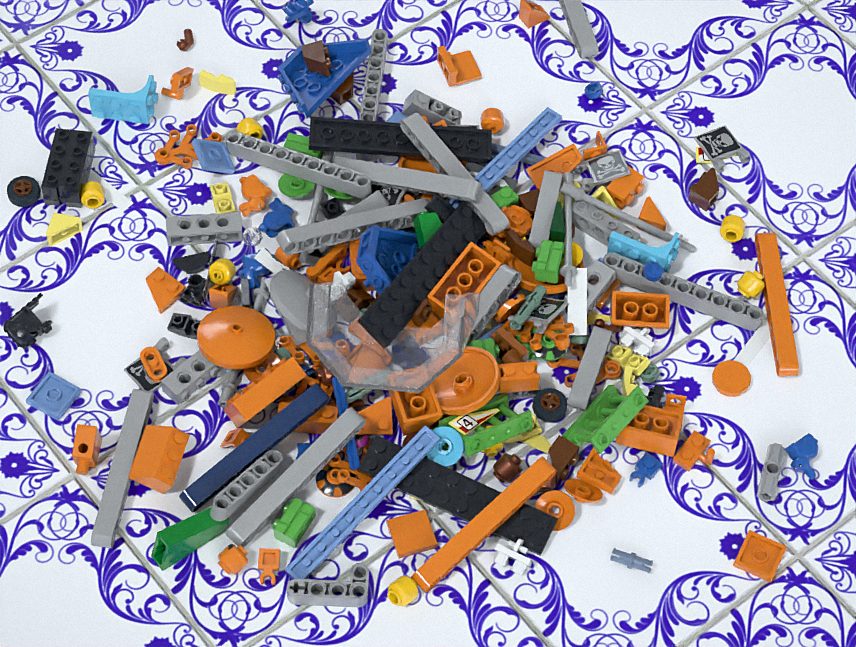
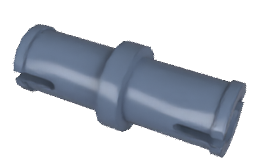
M616 548L612 551L613 554L620 557L611 555L610 561L627 565L629 569L633 567L650 573L652 568L644 566V564L652 566L653 560L636 556V553L633 552L630 554L620 551Z

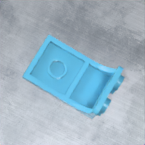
M149 75L146 85L134 93L90 88L88 96L92 116L149 124L150 117L154 116V103L157 104L158 93H156L157 82L154 81V76Z
M612 231L609 237L607 253H615L645 265L655 262L662 266L663 272L669 273L670 263L676 260L679 252L677 250L681 243V240H679L680 233L676 232L672 240L664 246L651 247Z

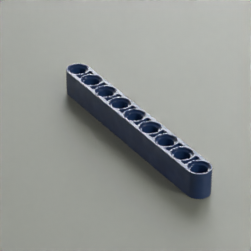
M317 383L312 385L187 487L179 495V498L192 513L197 511L267 451L273 449L330 401V397Z

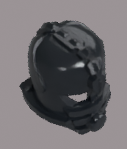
M42 293L34 297L32 301L28 302L14 316L6 320L3 325V330L8 334V337L18 347L23 349L35 344L37 341L35 338L38 335L48 334L52 330L51 324L53 322L51 320L45 321L42 324L32 312L39 304V299L43 296Z

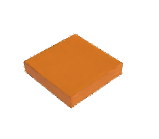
M425 510L386 520L398 559L438 547Z
M749 530L733 566L771 583L787 546Z

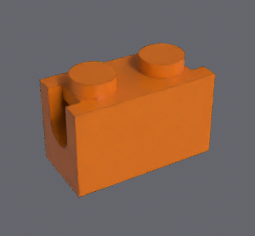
M629 166L630 175L615 179L606 187L610 197L621 210L626 205L629 206L633 202L637 193L640 194L645 187L642 184L645 176Z
M537 361L498 364L501 371L499 393L538 390L540 376L539 373L537 374Z

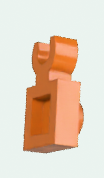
M489 240L482 243L486 246L482 250L501 262L502 265H508L511 255L499 245L494 246Z
M341 260L337 262L335 269L330 266L318 276V282L328 287L333 284L335 272L340 271L344 275L350 272L351 266L342 268L343 261Z
M259 548L258 570L264 571L259 578L261 585H264L266 577H271V584L275 585L276 578L273 571H279L280 549Z

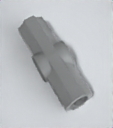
M774 443L768 445L757 491V497L761 501L768 502L774 500L785 448L781 444Z

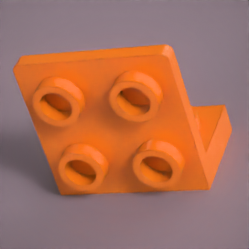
M445 46L438 47L437 62L449 87L482 78V74L470 50L451 55L450 52H447Z

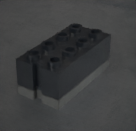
M56 128L41 185L46 205L60 206V203H66L67 207L82 208V186L88 182L95 154L92 132Z

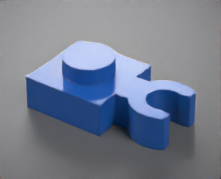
M646 452L635 465L634 469L636 471L631 473L629 481L631 482L634 478H638L640 481L637 487H642L645 477L651 480L661 469L663 463Z

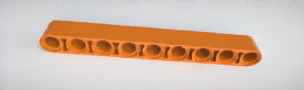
M756 233L755 248L759 272L764 276L762 281L765 283V287L762 290L777 376H798L799 363L776 233Z
M543 456L540 457L428 559L411 578L416 581L417 585L425 593L430 591L550 481L557 473V470Z

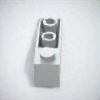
M416 89L405 99L402 114L406 116L416 112L420 116H426L429 123H437L444 119L446 125H459L461 111Z

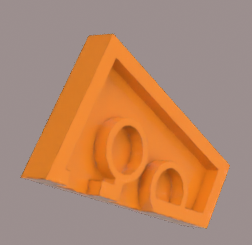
M573 143L527 168L526 172L536 189L540 190L545 170L562 174L566 172L572 173L583 161V157Z

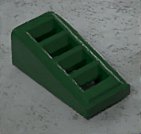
M557 202L550 227L549 240L564 243L565 228L561 202Z

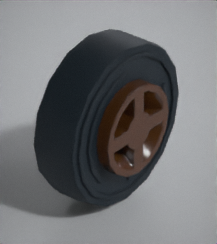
M30 176L16 177L7 186L9 201L18 207L31 206L40 198L41 190L39 183Z
M554 388L540 390L533 398L532 408L534 414L545 422L560 420L567 411L566 396Z

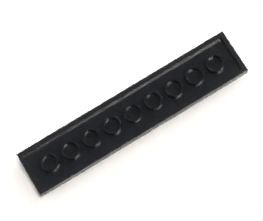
M313 116L310 118L308 150L425 158L402 131L400 123ZM429 125L459 161L491 162L492 130Z
M465 201L455 208L357 320L383 349L387 348L409 323L423 299H428L429 293L469 243L473 242L476 244L487 231L481 218Z
M375 435L358 468V472L374 478L404 447ZM425 457L394 488L468 523L502 493ZM523 504L492 534L515 543L520 538L524 540L523 547L541 556L558 518L528 504Z

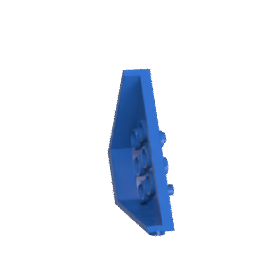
M368 38L323 43L324 47L328 46L332 63V67L329 68L330 76L308 70L303 57L302 46H299L278 67L280 73L278 79L281 85H284L287 94H290L293 104H296L300 114L303 113L308 119L372 53Z
M375 225L369 227L361 235L356 263L367 277L363 282L365 287L372 285L378 295L384 291L416 254L418 245L416 233L382 228Z

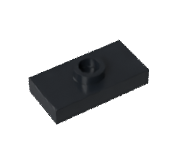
M438 193L424 207L430 213L436 212L441 223L455 210Z

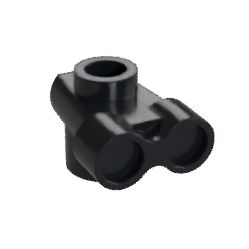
M198 274L191 275L188 279V286L186 290L182 291L179 300L183 303H191L199 307L203 301L202 293L206 279Z
M660 385L650 388L648 396H646L649 402L646 405L662 409L660 401L665 388Z

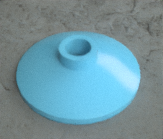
M444 426L434 429L433 432L440 438V441L426 455L427 458L445 467L455 464L461 458L464 451V442L461 435L450 427ZM446 443L449 445L447 451L443 449V445Z

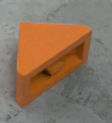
M528 0L520 1L519 19L528 29L550 18V15L541 5Z
M646 197L638 219L665 231L667 223L651 197Z
M216 284L209 289L210 307L218 309L231 306L238 287L229 284Z

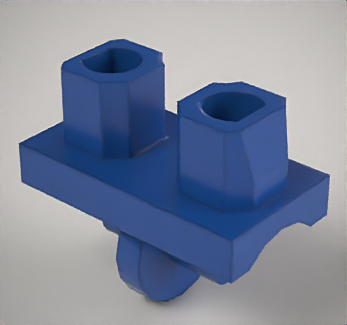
M294 0L293 3L291 1L286 2L282 8L287 14L285 20L288 23L296 19L303 24L311 22L312 12L308 8L314 1Z

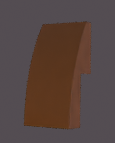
M514 230L507 231L506 246L510 248V252L523 263L532 266L536 255L535 247L531 246L528 240L522 241L521 237L517 236Z
M423 299L412 315L413 324L421 327L431 315L433 307L428 299Z

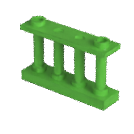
M608 385L564 432L562 437L579 446V448L584 442L592 443L598 454H601L649 401L639 386H636L628 396L620 395L614 385Z
M502 393L493 397L483 407L474 411L500 410L473 430L477 433L471 436L464 435L448 424L460 415H451L440 420L439 427L445 426L455 429L461 435L464 442L465 456L469 457L532 429V411L528 410L521 414L515 413L509 409L508 395ZM505 415L509 419L505 421H500L497 418ZM487 422L493 425L486 429L481 426Z

